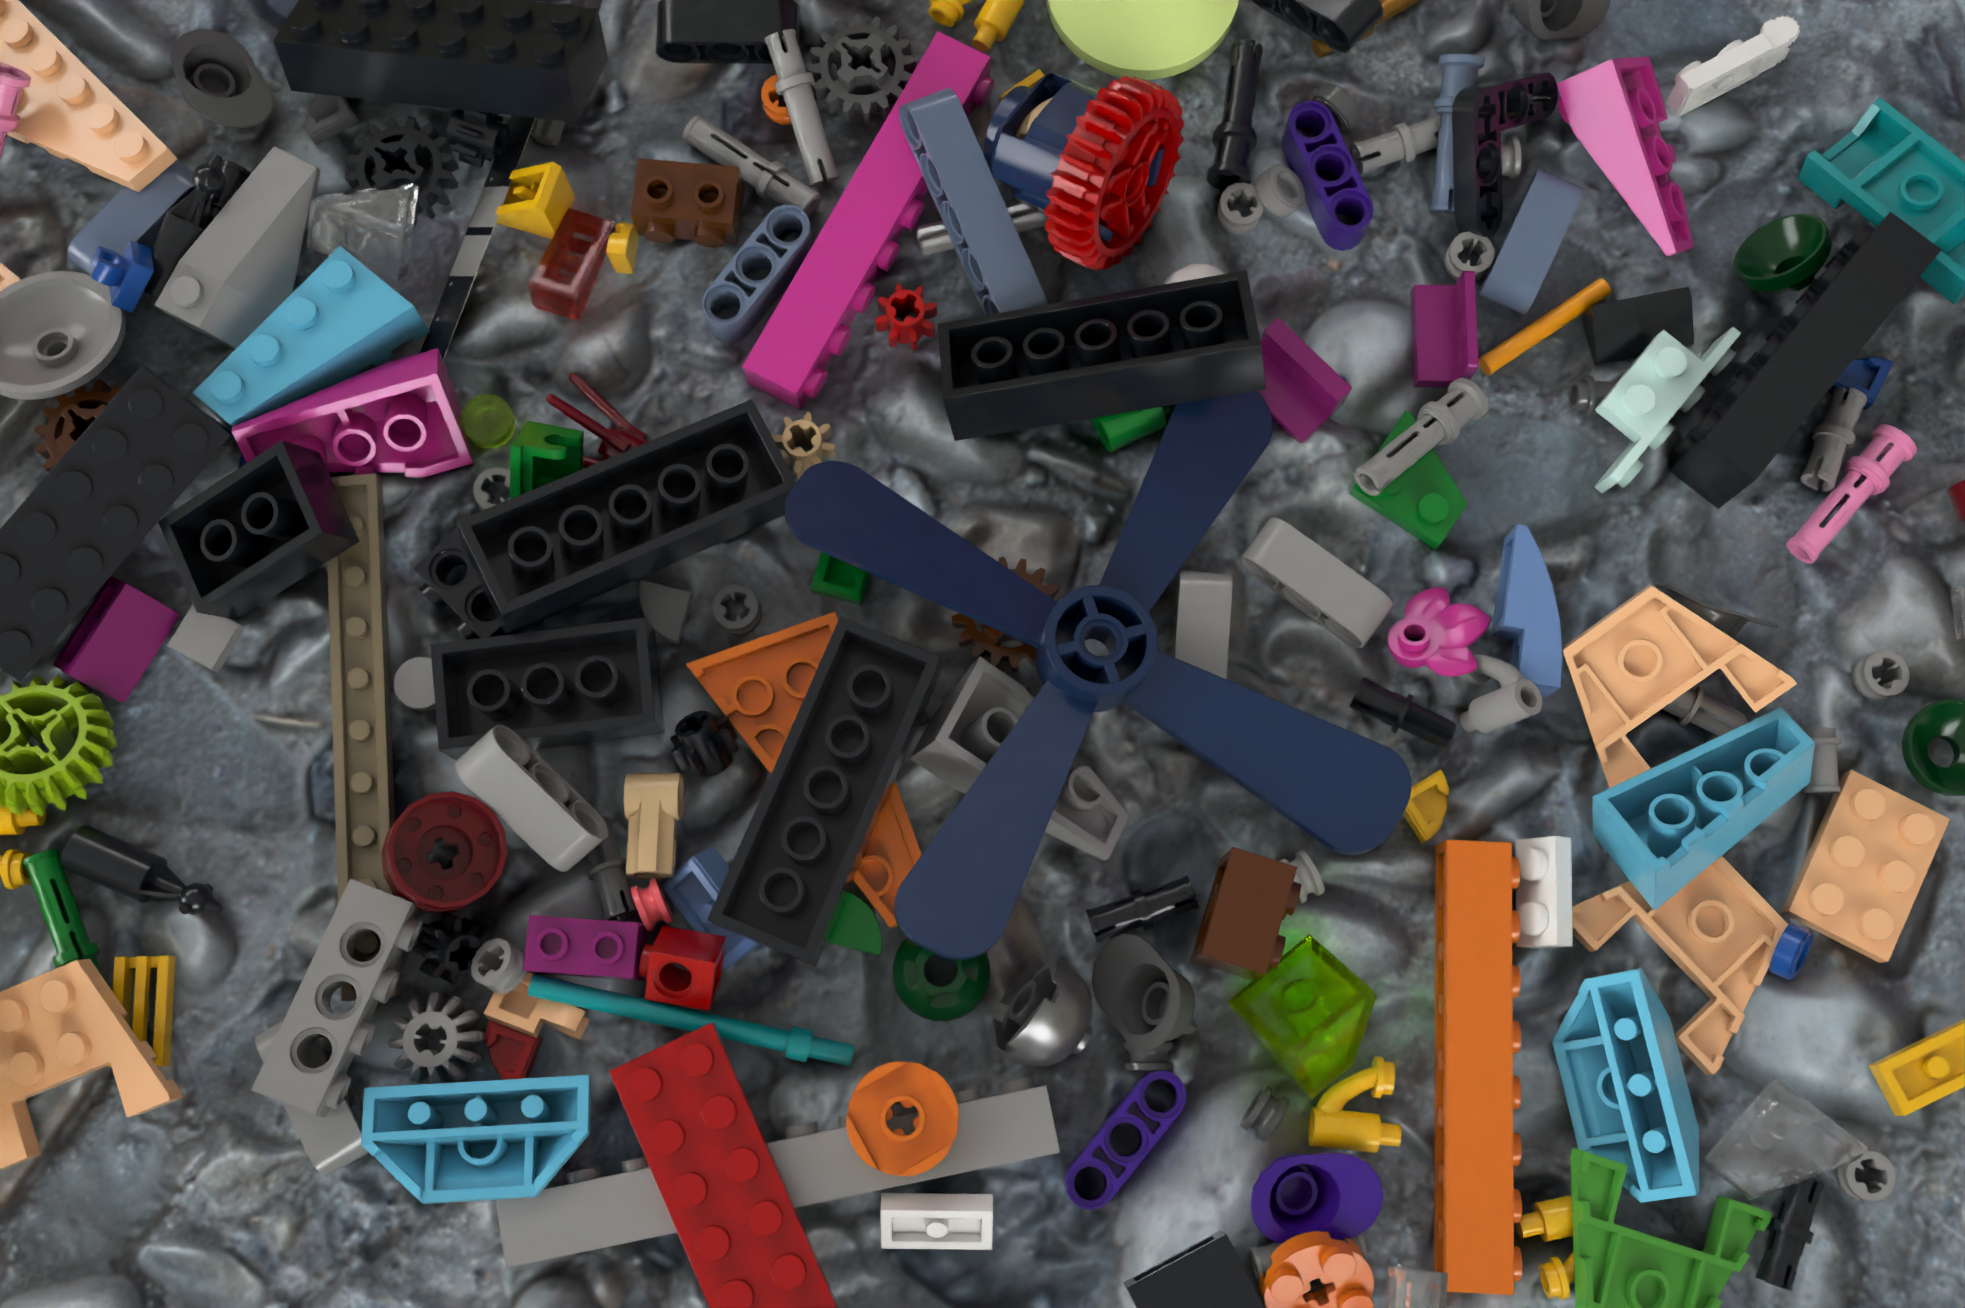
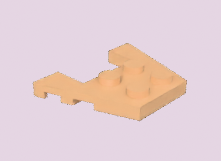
M1652 585L1645 587L1562 647V652L1609 788L1651 769L1626 737V734L1716 670L1720 669L1755 713L1797 684L1791 676Z
M1723 856L1714 861L1655 911L1630 880L1573 905L1572 934L1589 952L1597 951L1632 917L1706 994L1709 1001L1674 1035L1677 1045L1705 1075H1714L1723 1063L1724 1057L1722 1055L1732 1034H1737L1745 1017L1743 1012L1755 987L1761 985L1770 966L1778 941L1789 924Z
M91 959L75 960L0 992V1171L41 1155L26 1103L27 1098L110 1064L126 1117L140 1115L183 1098L181 1090L173 1079L166 1080L154 1063L157 1055L148 1042H140L125 1021L124 1017L128 1013Z

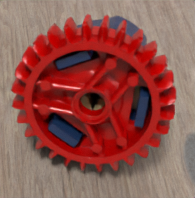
M1050 73L1040 78L1032 89L1027 86H1018L1002 99L987 129L984 156L988 166L992 169L993 176L1013 190L1011 194L1013 198L1044 213L1048 217L1045 223V230L1049 233L1048 241L1053 245L1056 252L1086 268L1106 270L1112 264L1117 265L1121 263L1123 256L1131 254L1133 244L1142 242L1143 232L1145 229L1152 228L1151 220L1156 212H1161L1160 204L1164 195L1169 194L1167 188L1171 178L1176 176L1173 172L1175 163L1181 158L1178 153V147L1184 141L1183 136L1180 134L1184 127V121L1180 118L1183 112L1181 106L1178 105L1176 96L1170 94V91L1163 89L1162 86L1145 79L1141 80L1136 77L1124 76L1119 80L1114 79L1109 82L1108 88L1103 87L1097 91L1060 74Z

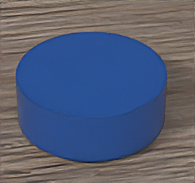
M1790 923L1778 941L1771 959L1769 971L1787 980L1794 979L1800 972L1809 953L1813 939L1811 931Z

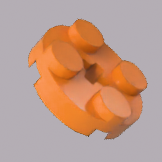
M894 1061L874 1068L858 1082L849 1101L846 1128L852 1147L867 1165L889 1175L914 1176L930 1170L948 1154L958 1133L959 1108L953 1090L939 1073L920 1063ZM899 1101L905 1108L915 1106L919 1112V1116L913 1120V1126L916 1130L908 1135L901 1128L892 1131L887 1123L894 1116L891 1106Z
M1312 1231L1294 1236L1275 1249L1270 1256L1272 1265L1267 1270L1265 1278L1261 1272L1259 1293L1265 1308H1374L1371 1299L1374 1291V1276L1362 1250L1355 1242L1346 1237L1347 1243L1342 1240L1332 1239L1329 1232ZM1320 1278L1321 1282L1326 1284L1319 1291L1308 1292L1311 1290L1309 1282L1314 1279Z

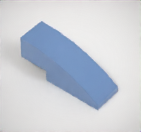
M1517 524L1504 538L1491 637L1511 640L1508 663L1516 667L1524 679L1532 681L1538 687L1542 697H1548L1561 688L1563 653L1560 617L1553 585L1543 556L1528 526Z

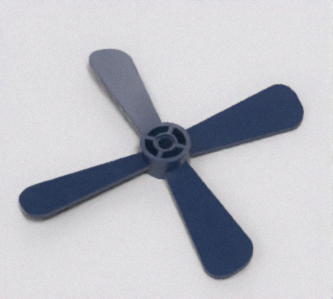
M1258 391L1175 404L1100 584L1078 588L1065 595L1059 602L852 464L840 461H826L815 464L800 476L788 493L785 502V519L790 531L802 543L1036 647L1035 663L1043 687L900 884L896 893L894 915L897 925L902 933L916 945L947 959L967 960L986 953L998 942L1008 923L1093 713L1108 711L1123 703L1334 852L1345 855L1366 853L1384 842L1393 832L1409 802L1411 794L1409 770L1403 759L1394 750L1157 651V631L1149 612L1270 442L1273 430L1272 416L1267 403ZM1088 639L1100 641L1107 647L1109 655H1093L1086 648L1084 641Z

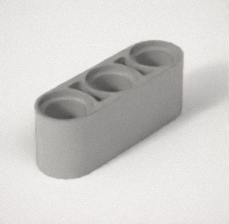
M1270 518L1239 558L1242 566L1252 576L1340 640L1355 648L1360 649L1365 646L1393 608L1391 599L1378 587L1296 528L1279 518Z
M1179 570L1175 593L1171 656L1227 679L1233 585L1232 574Z
M504 725L494 726L456 760V771L463 783L553 868L567 872L608 837V828L602 816L510 728Z
M283 1021L255 1035L256 1047L263 1063ZM316 1039L307 1048L306 1060L311 1068L321 1067L330 1059L332 1045L329 1039ZM352 1083L341 1106L337 1110L330 1108L326 1118L283 1103L309 1159L323 1176H328L369 1153L361 1145L363 1106Z

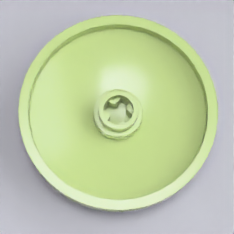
M1046 0L1048 14L1055 31L1069 50L1078 58L1109 75L1120 78L1124 76L1136 77L1141 80H1154L1174 76L1195 67L1208 58L1228 34L1239 0Z

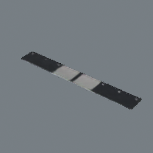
M512 115L508 123L510 137L506 151L499 160H494L430 325V332L425 338L420 353L438 348L444 360L499 215H495L498 206L504 203L512 179H509L512 170L517 169L536 118Z

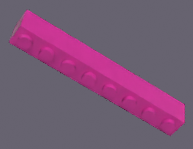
M937 31L742 365L748 384L799 410L803 408L808 397L815 399L819 395L827 378V371L824 369L833 354L840 356L845 350L852 334V329L849 328L857 312L864 314L869 308L876 292V286L873 285L881 270L888 272L891 269L900 250V244L897 243L905 228L912 230L916 226L924 208V202L921 200L928 187L901 127L899 119L900 106L949 87L957 95L967 118H969L975 106L983 107L992 92L994 79L990 78V56Z

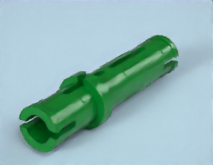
M50 849L25 858L22 862L24 867L27 868L42 915L57 955L53 957L55 967H61L75 960L91 959L102 975L96 956L101 954L97 942L90 943L76 899L72 893L65 871L61 866L59 850Z

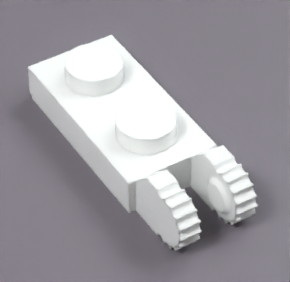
M1781 15V17H1776L1775 20L1771 19L1765 22L1759 35L1745 42L1741 39L1731 42L1716 57L1704 63L1700 61L1690 63L1676 75L1674 79L1676 83L1666 101V105L1675 116L1680 117L1774 67L1777 62L1780 63L1785 59L1790 50L1788 46L1797 39L1800 33L1798 21H1795L1794 18H1790L1788 15L1786 17Z

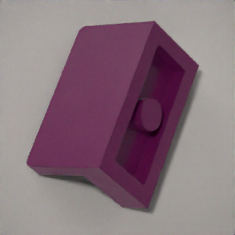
M1463 271L1455 285H1414L1410 292L1414 387L1448 388L1458 378L1470 380L1479 365L1475 272Z
M1277 318L1263 331L1260 339L1266 389L1258 390V392L1267 403L1272 418L1297 442L1303 443L1344 404L1352 387L1283 321Z
M110 576L58 655L53 666L119 702H125L175 625L179 614L125 582Z

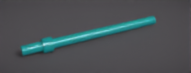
M536 974L532 975L528 989V996L691 1032L713 1022L722 1039L786 1052L785 1058L806 1062L807 1057L850 1066L855 1046L812 1036L813 1030L792 1026L791 1031Z

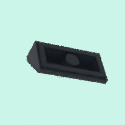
M1689 287L1591 306L1582 317L1594 365L1639 357L1655 336L1663 329L1686 348L1694 345L1692 297Z

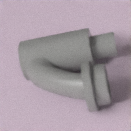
M1471 645L1467 647L1476 659L1477 670L1458 677L1466 684L1476 685L1483 684L1492 677L1500 682L1501 688L1472 700L1469 710L1460 715V723L1465 731L1473 732L1478 730L1488 734L1536 715L1541 711L1542 696L1538 687L1532 681L1524 679L1516 667L1503 660L1488 656L1479 646Z

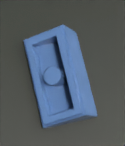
M709 848L692 856L675 872V876L665 881L661 887L693 931L726 936L723 971H725L760 944L720 928L707 920L730 869L715 848Z

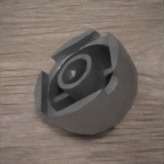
M1046 953L1048 962L1045 963L1037 957L1016 976L1000 1001L1005 1006L1010 1005L1002 1023L993 1017L990 1025L989 1041L992 1047L1010 1059L1024 1065L1050 1066L1067 1058L1071 1053L1077 1054L1087 1045L1093 1032V1027L1090 1025L1093 1015L1092 994L1086 982L1069 964L1052 953Z

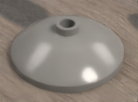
M53 271L27 277L0 291V395L19 400L51 398L78 389L99 375L117 354L126 331L125 312L123 309L111 305L110 287L84 273Z

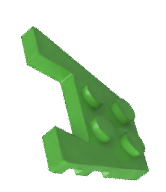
M1572 1148L1570 1163L1575 1308H1719L1722 1304V1301L1718 1299L1719 1294L1732 1272H1741L1750 1257L1745 1250L1757 1230L1763 1232L1766 1230L1771 1221L1772 1212L1717 1195L1703 1251L1679 1245L1615 1224L1614 1218L1628 1165Z

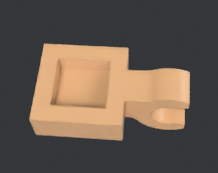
M526 972L522 982L514 990L505 994L494 992L484 1011L487 1019L535 1038L538 1037L543 1025L547 1024L565 1035L581 1040L590 1021L589 1018L584 1017L586 1012L580 1008L528 996L529 984L533 975L531 972Z

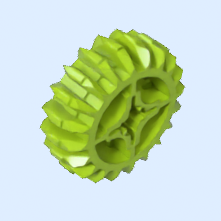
M35 674L29 686L23 687L20 682L12 679L11 692L5 695L0 693V809L7 806L12 813L20 816L30 807L34 814L43 817L48 804L54 803L58 809L66 811V798L75 794L76 797L86 800L87 792L84 786L88 782L103 784V775L98 768L114 766L113 756L109 751L118 747L117 738L112 731L114 729V721L109 712L104 710L105 706L101 699L95 696L94 693L89 694L86 687L78 681L69 686L65 679L57 675L47 685L43 678ZM33 737L40 745L44 743L49 752H43L38 745L33 746L29 738Z

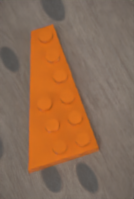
M835 611L686 663L689 670L724 715L729 718L731 724L770 774L774 769L838 623ZM896 781L893 784L853 878V881L891 929L898 927L894 915L896 893L900 884L922 855Z

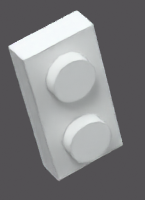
M1548 836L1515 840V857L1518 858L1520 864V880L1516 889V911H1518L1520 917V936L1516 947H1573L1571 838Z
M881 1193V1249L992 1250L993 1194Z

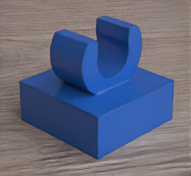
M130 240L121 256L111 249L98 246L90 262V266L95 268L91 278L110 287L111 305L132 313L154 272L151 248Z

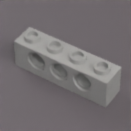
M350 878L251 1091L326 1118L330 1108L337 1110L341 1106L351 1084V1077L345 1075L355 1054L362 1056L365 1053L373 1037L375 1024L370 1023L373 1013L379 1002L387 1003L396 987L399 972L394 971V967L402 950L409 952L420 934L423 922L417 919L420 910L413 902ZM369 934L378 935L381 941L378 954L369 961H357L354 956V948L358 940ZM353 986L357 994L353 1008L344 1014H334L330 1007L333 993L340 987ZM328 1038L332 1045L330 1059L321 1067L311 1068L306 1060L307 1048L316 1039Z

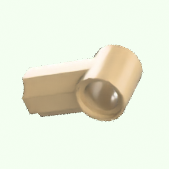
M682 773L626 774L624 783V813L626 820H629L626 874L628 877L644 880L656 877L658 880H663L675 876L677 820L682 819L684 811V779Z

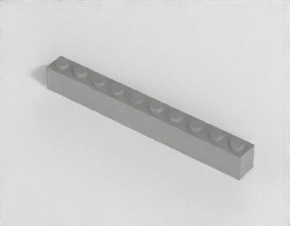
M1033 1076L1000 1083L1002 1094L981 1098L979 1088L955 1092L954 1095L959 1108L958 1133L944 1159L930 1170L918 1175H889L867 1165L855 1152L849 1140L846 1128L847 1115L839 1116L840 1128L819 1132L817 1121L784 1128L786 1139L767 1143L795 1208L1060 1153L1047 1085L1035 1087ZM902 1104L892 1105L894 1117L887 1121L889 1128L892 1131L901 1128L906 1135L913 1133L916 1130L913 1126V1120L919 1116L917 1108L915 1106L905 1108ZM646 1157L622 1161V1173L601 1177L599 1166L566 1173V1185L551 1188L545 1187L538 1197L496 1200L505 1267L509 1268L677 1233Z

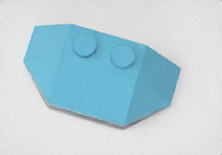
M1642 968L1584 979L1578 991L1579 994L1569 1008L1552 1041L1578 1149L1628 1165L1623 1187L1628 1189V1193L1640 1203L1698 1195L1700 1193L1699 1127L1669 1015Z
M575 1075L364 1088L361 1145L423 1204L535 1198L539 1196L590 1134L591 1076Z

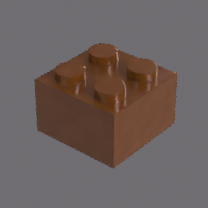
M1232 847L1220 858L1190 961L1249 980L1266 975L1271 968L1277 969L1286 943V937L1278 935L1280 925L1287 914L1293 915L1301 891V884L1293 881L1297 867Z

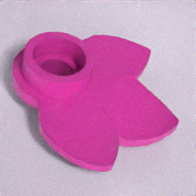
M1443 587L1426 589L1407 602L1404 619L1399 620L1390 628L1387 636L1388 650L1394 659L1405 667L1418 668L1426 665L1432 671L1442 676L1455 677L1468 674L1477 670V663L1472 652L1467 647L1485 633L1491 619L1488 614L1473 605L1463 603L1451 605L1449 594ZM1407 638H1418L1421 640L1414 642L1408 640Z

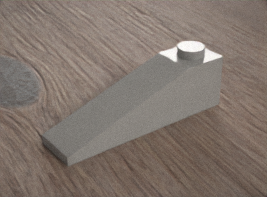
M273 146L179 260L155 306L181 324L233 350L240 346L293 293L296 276L301 275L303 260L300 258L305 230L310 227L321 170Z
M980 656L974 661L934 713L909 759L952 788L966 794L1034 698L1023 685ZM1075 758L1045 833L1105 861L1110 858L1130 815L1089 766H1081Z

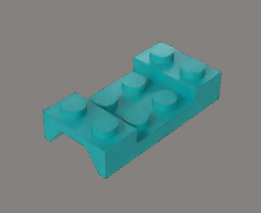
M1879 97L1871 104L1850 133L1825 153L1821 154L1813 150L1806 156L1798 180L1834 209H1837L1846 202L1875 226L1889 212H1892L1942 249L1920 278L1952 304H1955L1965 296V162Z

